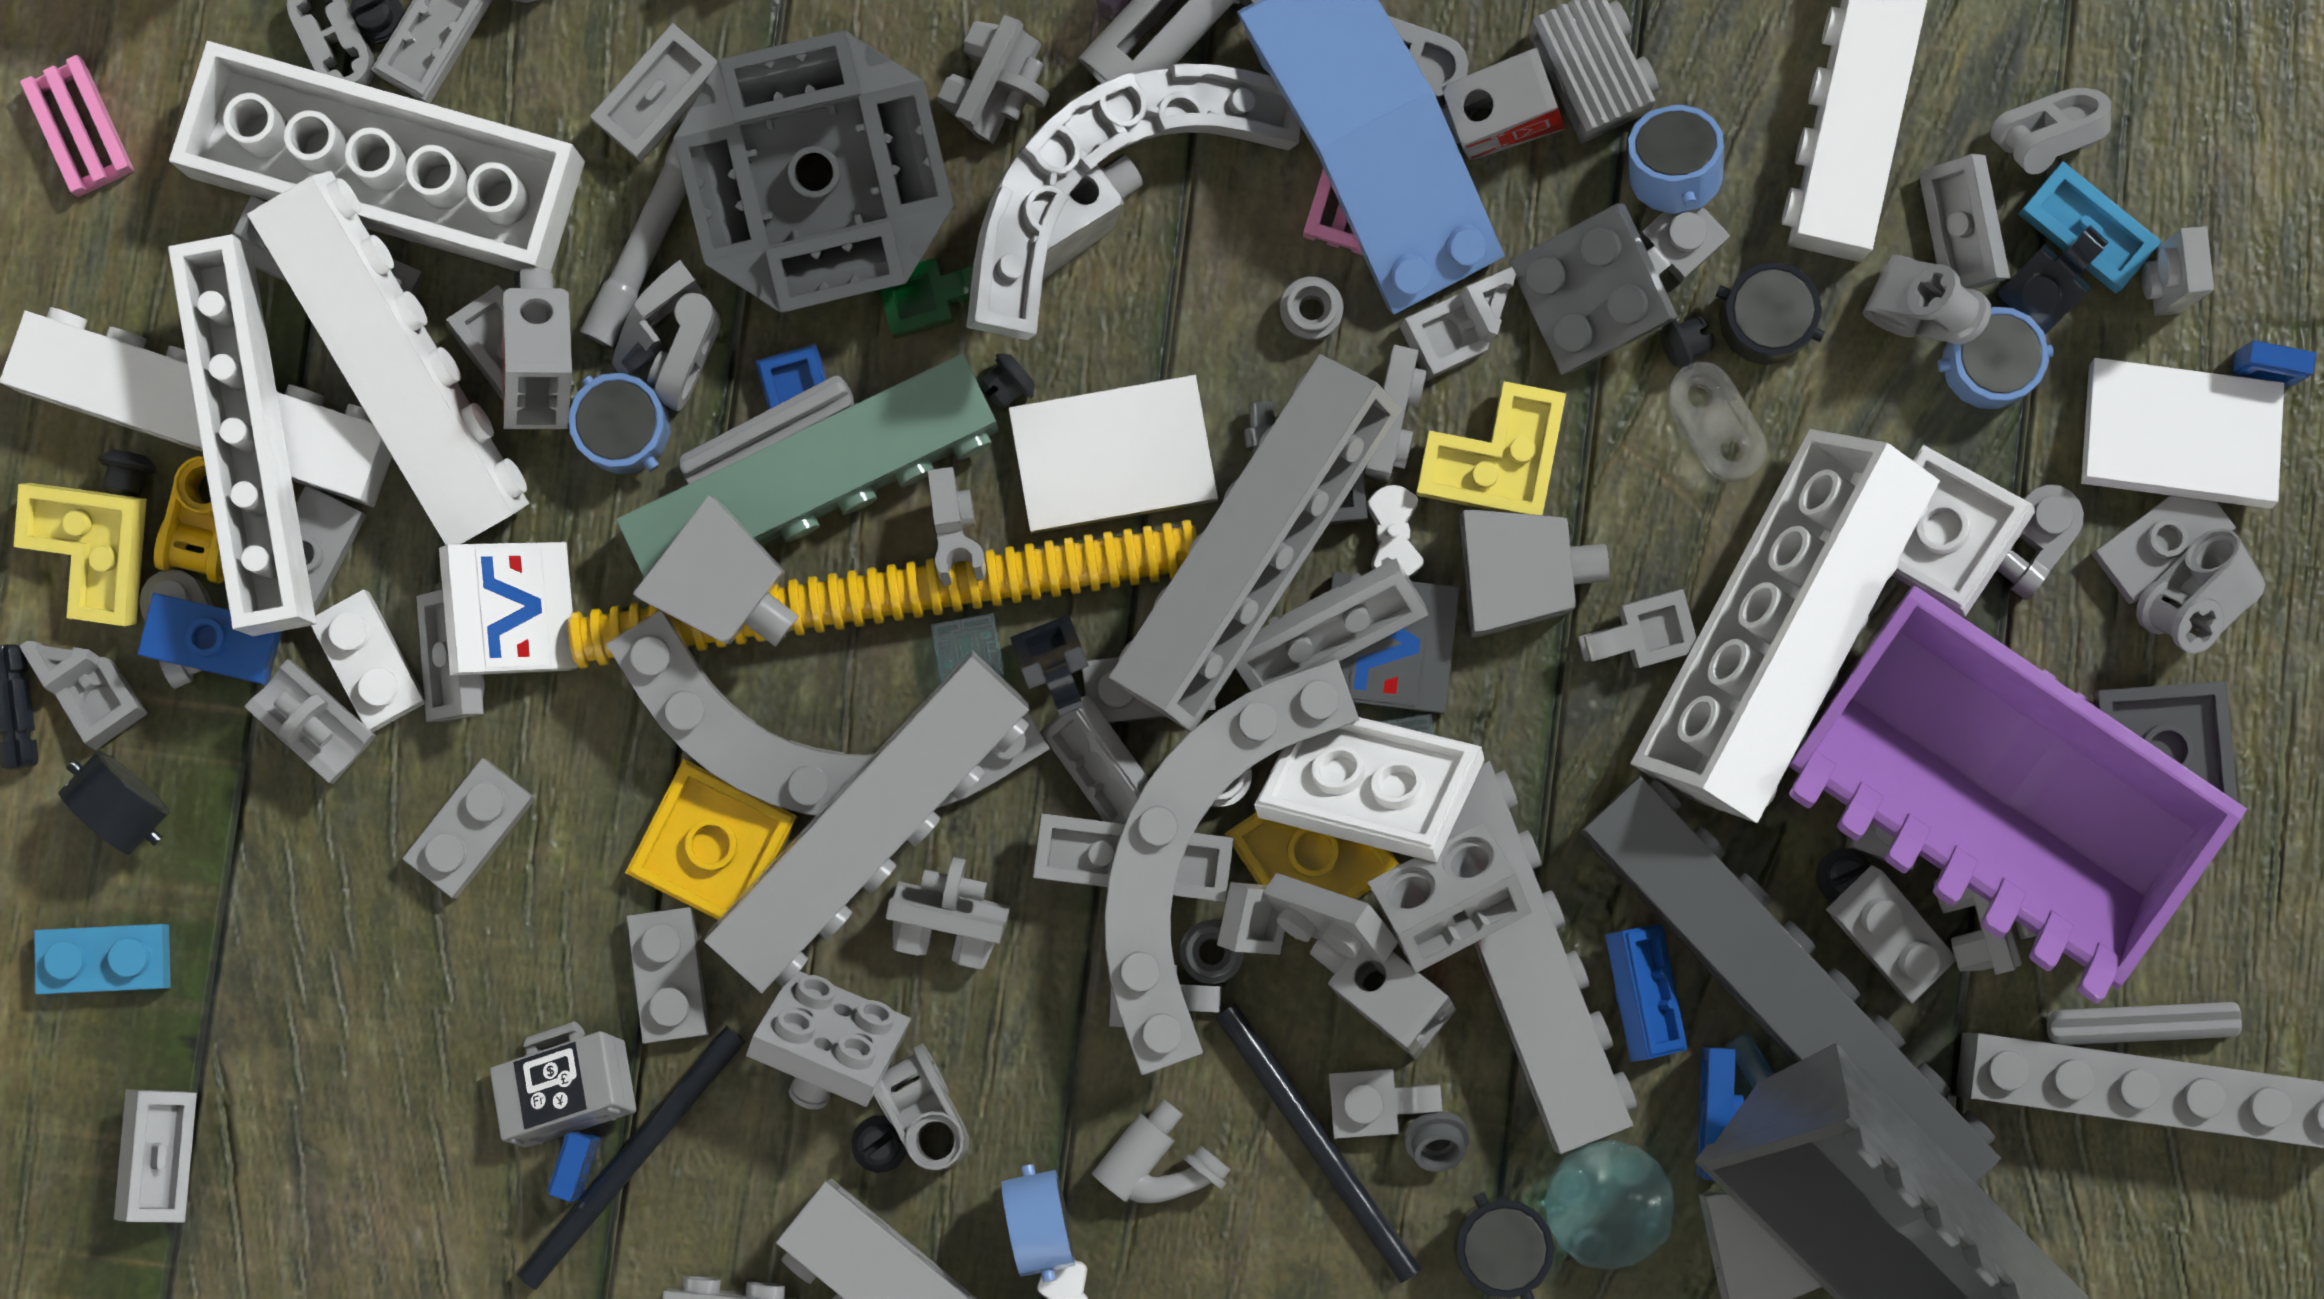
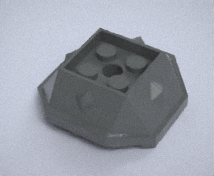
M846 30L718 59L704 87L673 138L704 264L758 297L780 313L906 284L954 206L924 80ZM811 153L824 155L830 161L833 168L831 182L827 187L819 191H812L804 187L797 175L800 161Z

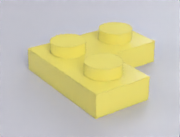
M1504 381L1501 386L1491 442L1429 430L1416 496L1495 512L1543 515L1566 393Z
M36 483L18 484L14 547L71 555L66 618L117 626L137 624L146 498Z

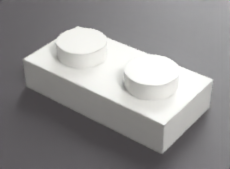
M363 589L315 616L316 624L311 625L362 723L371 732H375L425 704L424 693L370 592Z

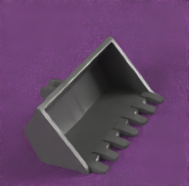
M1837 1043L1758 1082L1715 1143L1707 1144L1695 1160L1834 1299H2089Z

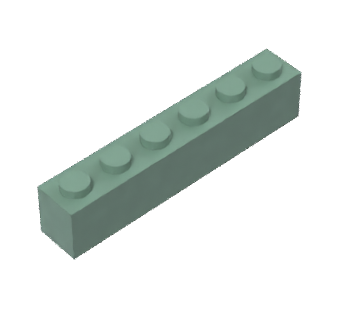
M962 353L627 513L616 520L645 578L708 495L721 502L760 545L780 536H783L785 542H791L818 529L820 525L817 518L838 508H840L843 515H847L870 505L877 500L874 491L894 481H898L900 487H906L928 477V470H934L932 463L955 453L957 459L962 460L983 451L992 444L989 436L999 432V428L978 382Z

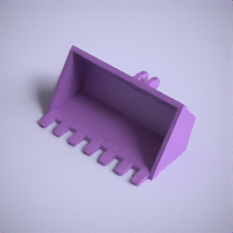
M1914 585L1908 590L1902 601L1886 615L1830 692L1811 731L1795 752L1789 764L1790 768L1799 773L1789 794L1791 798L1806 808H1811L1823 790L1846 805L1837 824L1841 832L1851 839L1858 841L1867 830L1870 822L1894 837L1885 856L1888 864L1902 873H1907L1918 855L1922 856L1942 870L1933 888V893L1938 898L1954 906L1962 897L1966 887L1989 902L1981 921V925L1985 930L1997 938H2003L2011 928L2014 920L2037 934L2029 954L2030 959L2044 970L2051 971L2058 963L2062 953H2065L2085 967L2077 987L2078 992L2093 1003L2099 1004L2105 998L2111 985L2118 990L2122 987L2242 819L2247 808L2089 703L2090 699L2078 691L2077 693L2073 692L2058 682L2054 675L2045 669L2043 671Z

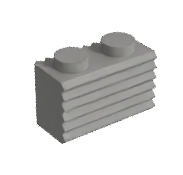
M1572 0L1532 19L1528 31L1529 38L1534 44V48L1537 47L1546 74L1549 76L1556 95L1559 97L1561 105L1566 111L1567 118L1571 121L1572 128L1576 132L1581 144L1642 117L1651 111L1655 103L1653 93L1659 90L1658 81L1649 61L1644 56L1635 59L1626 40V37L1632 34L1631 25L1622 5L1617 0L1608 3L1607 0Z

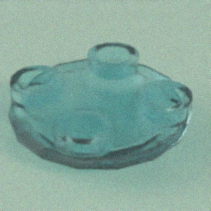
M1615 1140L1588 1143L1567 1155L1551 1175L1545 1197L1548 1226L1560 1247L1573 1256L1581 1265L1605 1270L1630 1267L1652 1255L1657 1247L1664 1244L1669 1238L1672 1230L1671 1220L1674 1213L1671 1183L1659 1163L1638 1146Z

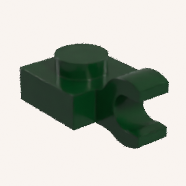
M932 258L919 262L906 284L880 289L879 292L892 337L897 339L954 323L955 320L950 304L969 302L973 266L942 275L938 260Z

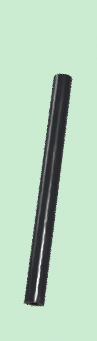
M1234 1003L1217 1015L1215 1019L1399 1282L1403 1283L1422 1269L1237 1004Z
M728 1025L725 1026L517 1272V1276L525 1284L534 1290L538 1289L746 1043V1040Z

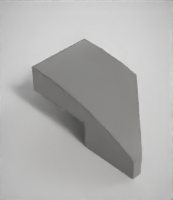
M681 260L662 273L631 307L622 328L612 365L618 373L631 376L654 359L661 350L665 351L667 349L654 332L653 328L674 314L676 303L682 296L689 293L701 294L703 292Z
M1513 267L1471 284L1460 294L1411 315L1399 324L1409 347L1419 350L1416 361L1420 369L1427 370L1426 381L1471 361L1488 350L1490 341L1498 335L1502 322L1500 319L1508 291L1514 284L1516 273Z
M25 641L19 646L43 687L56 695L84 744L92 749L97 750L148 714L117 665L110 659L99 657L88 649L73 647V650L43 646L39 642Z

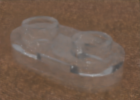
M1695 362L1683 367L1672 379L1667 392V402L1672 415L1705 469L1713 477L1724 482H1740L1749 478L1762 466L1766 458L1767 442L1763 431L1730 377L1722 368L1709 362ZM1693 387L1705 389L1710 399L1708 406L1703 408L1693 406L1688 399L1689 389ZM1725 441L1738 443L1742 449L1741 460L1736 462L1726 460L1721 453L1722 443Z

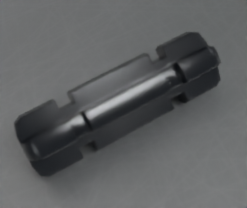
M16 644L0 645V734L3 737V742H0V765L2 768L10 770L30 768L37 765L39 760L36 739L31 740L29 733L35 730L29 680H24L22 675L23 672L28 671L27 658L19 645Z

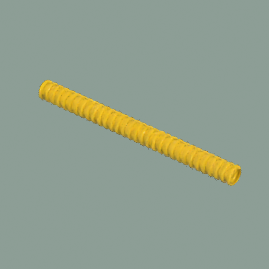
M1189 519L1183 520L1182 527L1172 528L1169 522L1163 523L1162 530L1152 531V527L1149 525L1143 526V533L1133 534L1132 529L1129 528L1123 529V536L1113 537L1111 531L1104 532L1103 539L1093 540L1092 534L1084 535V542L1074 543L1073 538L1069 537L1064 538V545L1054 546L1053 541L1049 540L1044 542V548L1034 549L1033 543L1025 544V551L1015 552L1013 546L1005 547V554L995 555L994 550L989 549L985 550L984 558L987 572L984 580L976 581L973 565L970 562L959 561L950 569L951 585L943 586L940 582L935 559L930 558L926 559V566L917 567L915 561H910L906 563V569L897 570L895 564L887 565L886 572L879 573L875 567L867 568L866 575L858 576L856 570L847 571L846 578L838 579L836 573L828 574L827 580L820 582L816 576H810L806 584L800 585L797 579H790L786 587H779L777 583L770 594L799 616L789 631L794 630L797 636H803L807 628L813 627L817 633H823L827 625L833 624L836 630L845 629L846 622L854 621L856 627H863L866 619H874L875 624H882L886 616H893L895 621H902L906 613H913L915 618H922L926 610H933L934 615H942L943 608L953 607L954 612H962L963 605L972 604L974 609H982V602L992 601L995 607L1001 606L1002 599L1012 598L1014 604L1021 603L1022 596L1031 595L1033 601L1041 600V593L1051 592L1052 597L1055 598L1060 597L1061 590L1071 589L1072 594L1075 595L1080 594V587L1091 586L1092 592L1100 591V584L1110 583L1111 588L1115 589L1120 588V581L1130 580L1132 586L1139 585V578L1150 577V582L1154 583L1159 582V575L1169 574L1172 580L1187 558L1190 547L1197 538L1195 525H1192ZM631 603L627 611H622L620 606H612L610 613L603 614L599 608L592 609L590 616L583 617L579 611L572 612L567 627L569 645L574 662L581 669L588 668L590 661L597 660L600 666L608 665L610 658H614L606 643L656 613L659 609L650 604L649 607L642 608L640 603ZM667 614L687 647L696 645L697 650L703 651L707 650L708 643L715 642L718 648L727 646V644ZM745 625L735 638V641L738 645L746 644L747 637L755 636L758 642L766 641V639Z

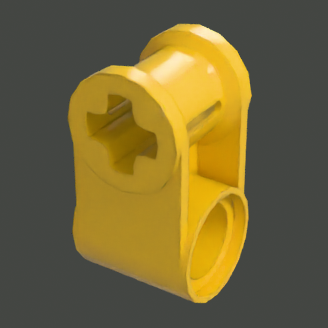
M196 456L186 460L178 468L174 476L165 519L156 538L154 564L158 570L168 571L173 567L206 574L209 582L220 584L224 581V574L212 503L205 504L199 494V485L202 478L207 475L204 456ZM194 545L204 548V552L197 553L189 551L186 549V546Z

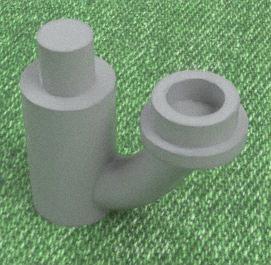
M1163 1099L1148 1118L1141 1113L1138 1114L1091 1174L1125 1202L1129 1199L1138 1203H1160L1194 1192L1210 1183L1222 1189L1226 1184L1223 1179L1231 1169L1200 1145L1193 1155L1188 1153L1184 1158L1191 1165L1190 1168L1160 1177L1149 1175L1175 1142L1168 1134L1183 1116L1179 1110Z

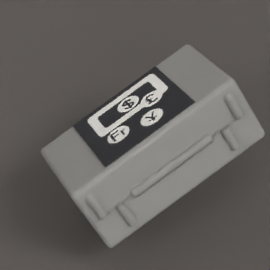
M575 1021L527 1037L524 1042V1048H527L526 1056L490 1068L501 1140L521 1147L534 1146L565 1136L569 1132L580 1131L635 1113L636 1104L625 1041L601 1031L585 1036L586 1033L583 1028ZM560 1044V1045H557V1046H554V1047H551V1048H548V1049H545V1050H542V1049H541V1048H543V1047Z

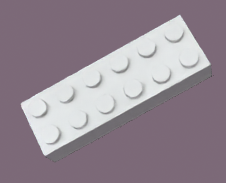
M210 41L206 42L169 158L170 163L191 179L268 201L311 175L332 171L336 179H343L355 193L360 204V212L357 215L367 229L514 271L528 267H540L550 272L585 163L573 144Z
M1810 429L1630 764L1650 777L1659 780L1666 787L1686 799L1758 823L1765 808L1774 799L1777 786L1796 750L1799 749L1806 739L1808 728L1823 699L1836 683L1838 671L1856 637L1864 630L1868 621V615L1886 581L1895 572L1899 557L1917 523L1926 514L1929 500L1940 480L1887 442Z

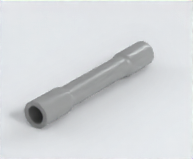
M674 139L665 156V165L610 277L603 283L580 330V333L585 337L611 349H614L620 337L630 309L638 299V291L686 194Z

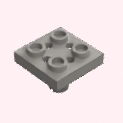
M799 971L778 993L752 1036L746 1056L794 1076L795 1079L792 1085H790L788 1093L790 1098L801 1107L807 1109L824 1108L829 1101L830 1092L867 1107L905 1037L911 1018L893 1011L882 1002L867 1000L834 986L823 977L808 975Z

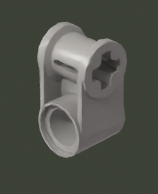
M1892 254L1889 256L1862 313L1867 320L1876 326L1896 335L1904 337L1919 336L1953 344H1965L1979 336L1989 323L1991 303L1981 292L1964 288L1960 284V278L1957 273L1944 264L1921 262L1906 256Z
M2227 529L2212 530L2194 540L2187 551L2158 580L2147 586L2138 601L2136 616L2139 624L2145 630L2159 635L2168 634L2173 638L2174 643L2185 652L2194 654L2203 652L2215 643L2220 634L2245 609H2248L2258 601L2264 592V577L2235 532ZM2162 597H2167L2171 599V601L2167 603L2161 599ZM2191 628H2194L2195 630L2199 631V633L2193 634L2189 631L2191 630Z
M920 1043L914 1047V1055L887 1069L874 1096L889 1122L894 1125L913 1161L925 1169L945 1170L954 1167L963 1160L968 1150L969 1136L961 1117L948 1095V1087L925 1045ZM920 1076L917 1081L895 1092L898 1086ZM935 1122H942L948 1125L954 1135L952 1151L945 1158L939 1160L928 1157L921 1145V1136L925 1128Z

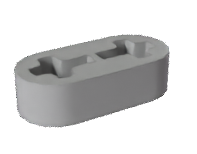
M287 0L286 6L289 17L314 70L368 86L374 77L371 68L375 60L351 13L348 1L324 0L325 2H333L325 7V12L332 26L323 30L322 26L311 14L304 16V14L312 9L309 0ZM338 41L351 57L359 55V58L351 62L354 72L346 77L338 70L330 71L331 68L338 64L336 55L331 47L332 44Z

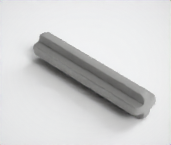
M833 376L683 454L679 459L681 472L689 484L853 406V394L841 376Z
M2234 1002L2052 1010L2047 1015L2046 1025L2050 1043L2073 1045L2237 1037L2242 1029V1016L2239 1005Z

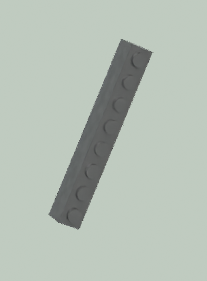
M1641 776L1632 780L1578 831L1795 1063L1837 1043L1975 1183L2002 1159L1990 1147V1144L1996 1139L1991 1130L1971 1111L1967 1110L1962 1116L1944 1098L1951 1091L1944 1080L1927 1064L1921 1063L1916 1068L1899 1050L1905 1044V1041L1895 1028L1880 1015L1871 1020L1855 1004L1854 1001L1860 997V993L1855 986L1836 968L1833 967L1828 973L1821 968L1809 955L1816 947L1808 936L1792 921L1788 920L1784 925H1781L1765 908L1771 901L1767 893L1746 873H1743L1737 879L1720 861L1726 854L1724 848L1702 826H1698L1692 831L1676 814L1682 807L1681 803L1659 780L1654 779L1650 784Z

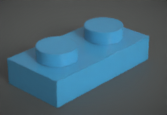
M2064 161L2056 167L2018 213L2020 217L2062 251H2065L2091 225L2109 243L2085 269L2115 294L2124 288L2162 242Z
M169 924L34 930L35 994L171 988Z

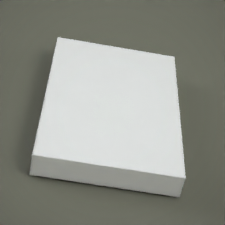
M2094 358L2089 365L2081 484L2272 509L2278 503L2284 383Z
M1196 375L1009 407L1031 534L1218 501Z
M1359 717V721L1283 748L1254 806L1258 818L1437 863L1485 759L1481 746Z

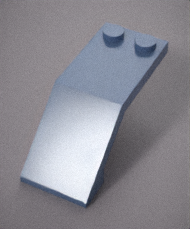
M1259 0L1237 11L1262 68L1272 76L1316 151L1389 311L1396 314L1505 257L1436 96L1379 0Z

